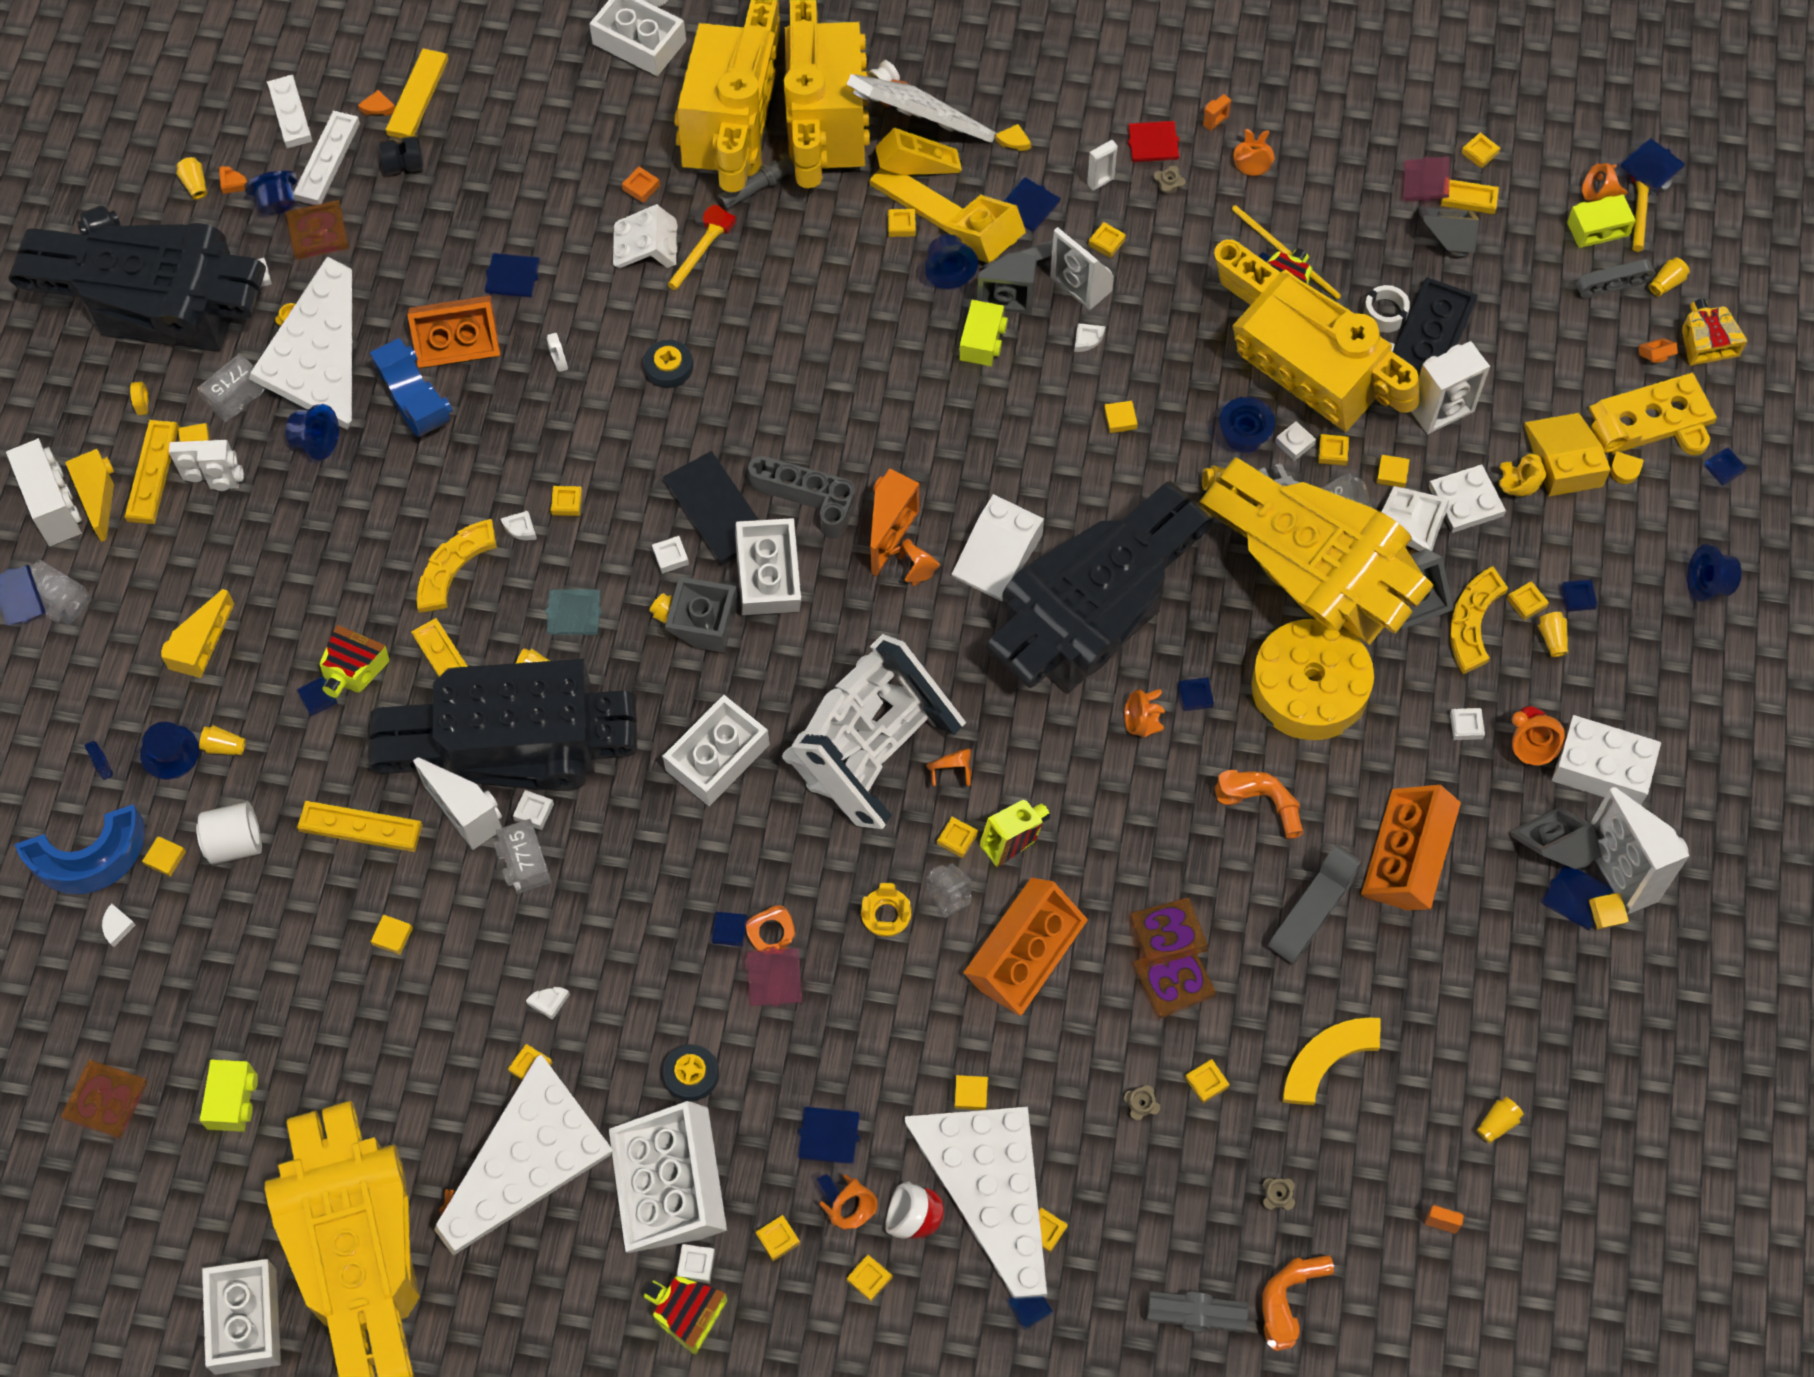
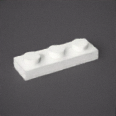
M293 75L267 81L286 147L291 148L313 142Z

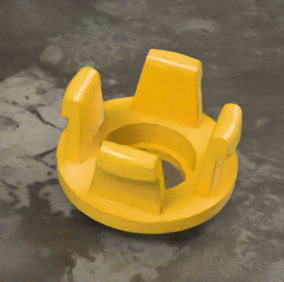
M880 883L878 890L873 891L867 897H863L861 917L865 927L873 934L882 937L895 936L901 933L908 926L911 919L910 900L896 890V885L893 883ZM882 905H891L897 911V919L895 922L877 921L875 917L876 910Z

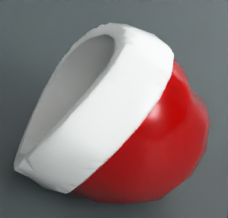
M904 1182L895 1189L890 1200L886 1217V1232L902 1239H923L934 1234L943 1222L944 1205L942 1199L933 1190L922 1188L911 1182Z

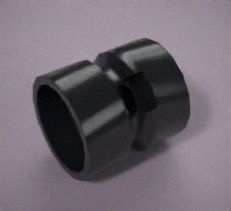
M418 135L403 137L401 142H398L395 138L380 140L382 164L386 175L399 174L402 169H406L408 172L424 169Z

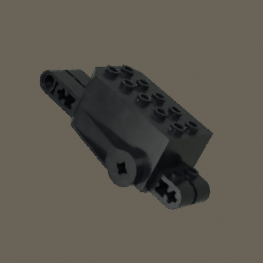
M192 223L189 225L104 226L94 233H89L88 236L29 228L23 235L17 252L18 255L15 257L8 279L11 284L20 289L80 297L91 321L101 335L221 351L231 318L248 319L252 316L258 292L266 272V266L255 258L231 255L225 235L217 228L203 223Z
M1167 481L1124 520L1100 521L1021 569L1009 581L1002 594V598L1007 602V623L991 637L986 649L1005 667L1010 666L1009 670L1028 688L1036 686L1048 675L1069 694L1086 677L1101 669L1127 640L1160 611L1165 569L1208 531L1214 521V517L1195 501L1190 502L1191 498L1172 481Z
M584 659L448 668L433 682V704L380 707L370 712L371 741L369 769L376 773L415 772L417 769L413 760L419 757L477 784L537 790H576L585 785L586 773H595V759L627 757L637 753L636 695L629 691L593 693Z

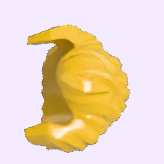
M1529 453L1524 456L1518 467H1513L1512 462H1503L1500 465V469L1503 471V478L1499 480V485L1505 493L1516 497L1532 495L1539 489L1546 478V471L1541 457L1536 454Z

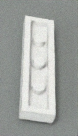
M337 111L332 112L293 193L296 201L321 206L360 124L357 116Z

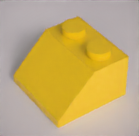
M979 195L944 224L945 230L972 258L987 263L997 259L1003 251L1016 243L1026 233L1017 205Z

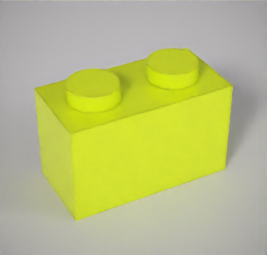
M1619 195L1615 197L1607 196L1598 201L1582 202L1573 206L1567 224L1578 248L1630 236L1636 220L1624 195Z
M976 300L971 301L960 342L959 360L992 366L994 356L999 357L1001 352L1002 340H999L1000 333L1005 334L1008 324V318L1004 317L1003 305Z
M210 1060L200 1122L207 1130L245 1132L246 1122H250L253 1112L252 1103H250L251 1092L256 1090L258 1075L249 1062Z

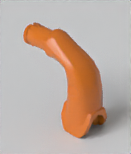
M1227 770L1218 776L1219 782L1215 785V793L1219 803L1234 805L1241 803L1245 798L1255 796L1271 797L1275 803L1277 814L1281 815L1286 838L1293 839L1303 835L1298 812L1300 804L1276 777L1264 772H1238L1237 770Z
M1330 1255L1305 1260L1297 1257L1267 1282L1262 1298L1265 1322L1263 1328L1265 1338L1274 1351L1292 1348L1299 1337V1323L1297 1318L1292 1317L1287 1301V1288L1292 1285L1306 1283V1279L1333 1275L1334 1266Z

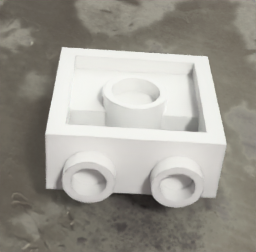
M227 440L170 442L169 453L183 481L199 482L206 480L210 489L218 491L239 488V482H243V467L238 465L236 452L231 450Z

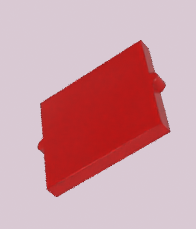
M1175 121L1128 124L1130 137L1128 146L1131 147L1132 162L1179 160L1178 143L1180 138L1176 135Z

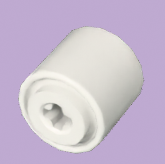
M248 801L201 812L198 815V823L196 824L197 838L201 852L210 864L217 865L261 854L262 841L254 809Z

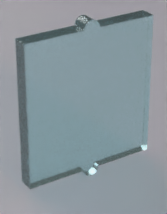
M550 589L549 607L545 610L546 615H548L547 634L598 635L599 616L602 615V610L600 609L601 591Z

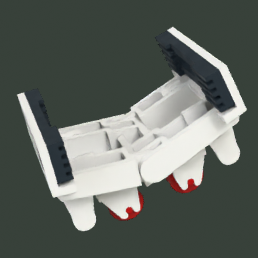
M884 634L870 646L873 651L869 655L861 657L857 661L856 667L836 685L837 689H833L825 695L806 730L799 733L793 745L786 749L782 755L785 762L792 764L807 782L806 786L810 792L832 798L856 826L883 829L892 816L877 796H872L868 793L883 767L881 764L926 720L933 727L953 735L966 723L903 641ZM895 676L903 687L888 684V682ZM883 701L889 703L892 708L877 722L872 720L883 704ZM849 757L845 764L842 760Z

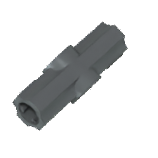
M1156 1291L1149 1292L1147 1304V1321L1181 1325L1183 1329L1195 1332H1207L1211 1329L1245 1333L1248 1319V1303L1213 1299V1296L1200 1292H1187L1184 1295Z

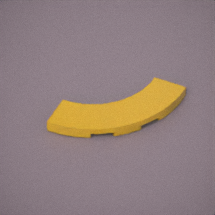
M492 519L480 521L461 529L456 536L445 544L442 543L429 558V563L423 576L419 580L417 589V609L419 613L448 608L449 587L459 569L476 555L497 548Z
M1493 566L1484 570L1467 585L1457 601L1450 624L1451 647L1462 674L1488 663L1490 659L1484 648L1481 636L1482 618L1489 606L1508 591V587Z
M1359 1018L1345 1021L1324 1030L1314 1037L1299 1053L1290 1069L1283 1091L1282 1103L1314 1106L1318 1085L1327 1070L1335 1062L1354 1053L1379 1051L1381 1018Z

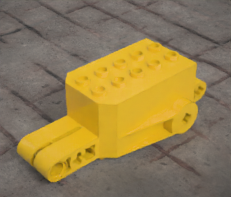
M751 0L744 28L699 23L694 38V45L690 54L687 72L685 73L679 104L675 112V126H679L676 135V145L681 147L682 167L717 170L719 185L721 189L727 192L742 190L746 185L747 177L757 173L762 165L761 139L777 70L774 68V59H776V50L780 37L779 0Z
M790 0V26L785 27L786 75L784 78L788 150L789 158L795 167L796 183L803 188L818 186L822 182L823 168L865 166L864 146L870 145L869 129H864V126H869L868 109H863V107H868V100L853 93L855 89L847 85L851 74L867 77V71H861L867 69L866 52H861V50H866L865 34H860L859 22L818 23L817 0Z
M1227 239L1217 244L1214 255L1222 285L1251 305L1233 325L1234 339L1240 356L1345 433L1375 399L1386 407L1390 405L1402 413H1408L1417 408L1420 401L1417 370L1391 351L1392 344L1380 337L1378 325L1372 317L1365 314H1354L1344 306L1304 283L1287 270L1279 272L1237 241Z
M1237 457L1233 458L1218 477L1226 487L1218 482H1214L1198 502L1212 516L1248 539L1249 552L1269 578L1282 587L1307 613L1335 632H1338L1341 627L1346 628L1368 645L1373 642L1383 628L1396 634L1413 613L1404 602L1417 608L1433 588V584L1422 574L1405 548L1411 541L1412 536L1394 519L1372 507L1305 482L1282 486Z
M352 1101L322 1109L327 1139H325L321 1119L317 1111L288 1118L287 1126L294 1160L279 1164L280 1177L265 1181L266 1198L273 1226L305 1303L316 1317L329 1328L339 1377H375L373 1368L375 1365L378 1377H413L401 1319L409 1316L420 1295L410 1254L409 1196L402 1162L396 1145L392 1144L381 1147L375 1137L362 1140L356 1110ZM366 1329H368L373 1354H370Z

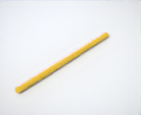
M1237 205L1232 206L1233 212L1275 248L1285 254L1292 255L1290 250ZM1312 270L1310 278L1335 299H1341V294Z

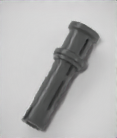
M783 152L779 154L778 159L770 164L761 165L757 173L747 178L746 185L742 190L737 192L725 191L717 196L719 202L725 210H728L766 186L773 187L779 179L788 174L793 175L795 167L788 155Z

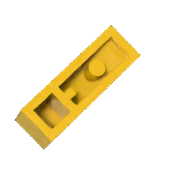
M893 128L875 147L880 168L900 175L960 173L962 171L957 149L897 128Z
M95 449L65 463L91 525L102 542L107 539L114 483L110 474L115 471L109 458L105 457L102 459L98 449Z
M222 589L177 627L172 632L169 641L163 644L161 657L169 670L198 678L202 677L235 604L228 590Z

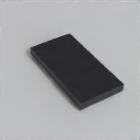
M1426 277L1393 353L1412 365L1417 370L1419 378L1422 365L1427 359L1432 356L1439 357L1447 353L1453 346L1458 345L1478 295Z
M710 451L663 476V481L721 566L737 557L736 522L757 521L759 519L716 456Z

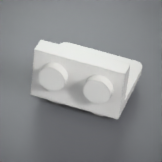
M657 204L618 220L614 224L613 264L617 268H622L652 256L666 268L676 265L677 220Z

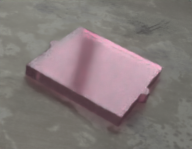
M1426 156L1425 159L1405 160V201H1429L1430 199L1450 198V157L1430 158Z
M772 946L770 950L747 951L751 1006L773 1004L775 1007H778L783 1003L802 1002L798 948L776 949Z

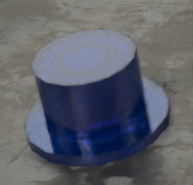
M287 170L268 172L250 179L244 185V190L248 195L255 196L259 212L262 215H277L287 212L296 206L297 202L292 187L297 183L298 177L296 173Z
M950 234L942 235L934 239L928 247L925 274L930 283L936 287L943 289L957 288L969 282L976 274L978 269L977 254L972 247L963 243L959 237Z
M1239 397L1231 400L1223 407L1219 416V426L1225 440L1232 449L1241 453H1250L1257 450L1272 436L1276 426L1275 415L1271 408L1262 400L1253 397Z
M320 403L313 405L308 411L296 410L289 416L286 424V438L292 448L304 450L310 458L316 460L326 459L333 453L339 436V422L336 413L330 406Z
M1713 544L1701 545L1695 550L1688 566L1687 584L1690 594L1694 599L1701 602L1709 601L1715 595H1732L1736 592L1741 581V563L1735 556L1722 554L1719 548Z
M158 722L150 726L142 738L140 760L145 770L155 778L169 780L177 779L187 774L196 765L200 755L199 742L194 733L186 727L171 722Z

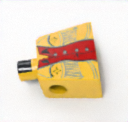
M1698 299L1692 302L1690 305L1692 312L1687 315L1682 326L1689 365L1739 357L1747 343V339L1729 310L1723 306L1709 309L1705 299Z

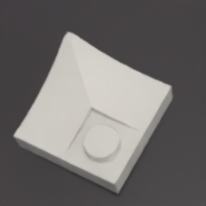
M1394 486L1382 513L1394 519L1409 532L1412 539L1407 544L1408 546L1417 551L1424 549L1432 551L1449 507V499Z

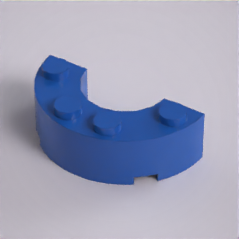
M398 338L370 352L382 381L386 382L392 393L390 395L417 437L450 422L449 413L453 412L449 401L446 397L440 398L429 381L424 382L415 365L418 358L411 346L406 347L402 340Z
M133 804L104 814V827L101 835L92 845L81 851L66 852L58 850L52 845L45 834L16 843L15 847L25 865L47 887L68 894L91 893L115 883L134 865L143 847L145 825L143 817Z

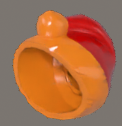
M1533 706L1523 707L1513 714L1511 720L1513 725L1517 727L1512 739L1514 754L1525 764L1531 765L1547 764L1556 758L1565 742V730L1562 724L1557 719L1547 716L1543 711Z

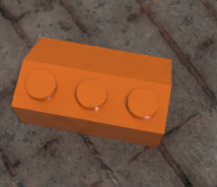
M491 295L409 308L407 315L414 351L418 358V368L500 356L497 325Z

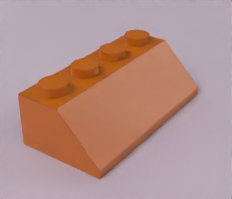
M1442 785L1392 789L1362 889V896L1403 910L1431 909L1461 804Z
M1031 877L963 973L982 993L1016 1015L1022 1016L1088 919L1054 881Z

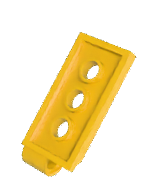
M1693 373L1609 397L1589 406V411L1594 419L1591 428L1601 443L1604 452H1611V454H1615L1616 451L1622 452L1675 436L1678 430L1703 423L1705 427L1714 424L1717 419ZM1671 402H1680L1684 405L1685 409L1679 410L1674 408ZM1653 409L1657 411L1659 417H1650L1646 410ZM1629 417L1633 420L1634 424L1625 425L1621 422L1620 418Z

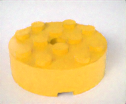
M1317 619L1297 620L1279 627L1263 642L1252 674V694L1260 713H1263L1277 730L1298 739H1329L1342 734L1344 730L1357 722L1362 716L1372 691L1374 669L1371 657L1363 643L1346 628L1341 627L1338 632H1335Z

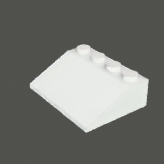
M1616 787L1609 789L1590 824L1594 825L1602 857L1596 859V862L1614 894H1621L1627 915L1659 902L1689 857L1686 842L1681 837H1678L1672 827Z
M686 1101L609 1129L625 1251L627 1253L700 1240L727 1231L707 1107Z

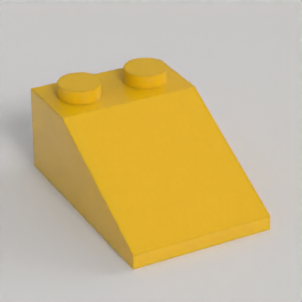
M1580 413L1524 423L1533 453L1541 457L1546 471V478L1543 482L1548 496L1604 486L1611 469L1601 443Z

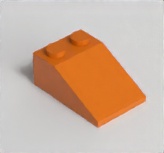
M890 468L884 477L880 476L877 479L873 488L875 496L870 548L871 572L876 577L891 556L889 551L897 547L920 512V484Z

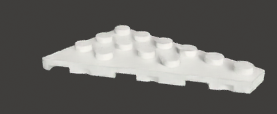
M851 74L847 85L855 89L853 93L865 100L870 98L876 102L882 101L897 107L898 111L908 116L913 114L919 118L924 117L938 122L939 126L948 131L964 132L993 143L995 134H997L913 85Z
M327 257L256 363L249 379L347 430L352 420V269Z
M542 1054L536 1057L435 1226L436 1233L452 1255L457 1254L612 1154V1148Z
M1028 1107L905 1116L906 1128L909 1129L919 1145V1149L931 1164V1168L939 1181L948 1191L956 1204V1208L968 1223V1227L981 1248L985 1250L1013 1299L1047 1297Z

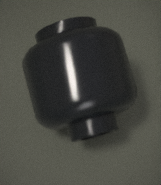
M102 205L82 212L80 214V221L77 222L81 235L87 236L89 233H94L104 226H121L115 211L109 212Z

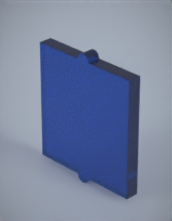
M1650 138L1629 156L1620 167L1635 177V181H1640L1653 192H1656L1685 166V163L1670 153V149H1665Z
M1024 177L1003 202L1017 205L1024 227L1034 233L1060 203L1061 198L1046 190L1044 185L1039 186Z
M493 253L490 267L486 270L485 293L532 298L535 282L539 280L537 272L540 258Z
M29 565L14 570L8 568L5 570V573L0 574V608L7 626L20 621L26 623L31 620L30 618L46 613Z
M1564 865L1556 879L1550 881L1551 887L1541 904L1589 931L1595 921L1589 900L1595 897L1610 895L1613 889L1579 869Z
M805 1106L803 1125L798 1131L801 1136L798 1158L854 1165L856 1142L860 1141V1136L857 1135L860 1112Z

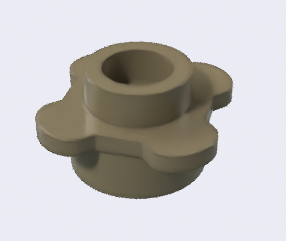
M1170 166L1165 171H1157L1155 173L1154 179L1159 181L1158 185L1162 192L1172 194L1178 191L1179 187L1185 186L1186 180L1178 173V167Z
M1145 1085L1142 1088L1125 1093L1124 1101L1130 1106V1116L1133 1120L1139 1121L1143 1116L1149 1114L1157 1115L1159 1113L1160 1105L1155 1102L1154 1089L1151 1086ZM1143 1100L1145 1105H1140L1139 1101Z
M1268 1178L1264 1181L1263 1188L1266 1190V1198L1263 1200V1205L1266 1209L1273 1210L1275 1207H1279L1289 1211L1294 1208L1295 1201L1292 1196L1295 1184L1292 1180H1273ZM1276 1192H1281L1282 1196H1276Z

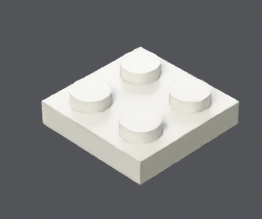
M1483 465L1434 479L1429 483L1428 487L1432 495L1449 499V507L1444 519L1451 533L1498 519L1505 515L1506 510Z

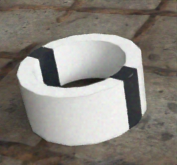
M1379 286L1368 294L1363 314L1372 317L1376 321L1379 332L1389 333L1397 331L1407 320L1410 301L1407 295L1397 287ZM1388 299L1398 304L1402 312L1394 317H1383L1374 311L1372 304L1377 300Z

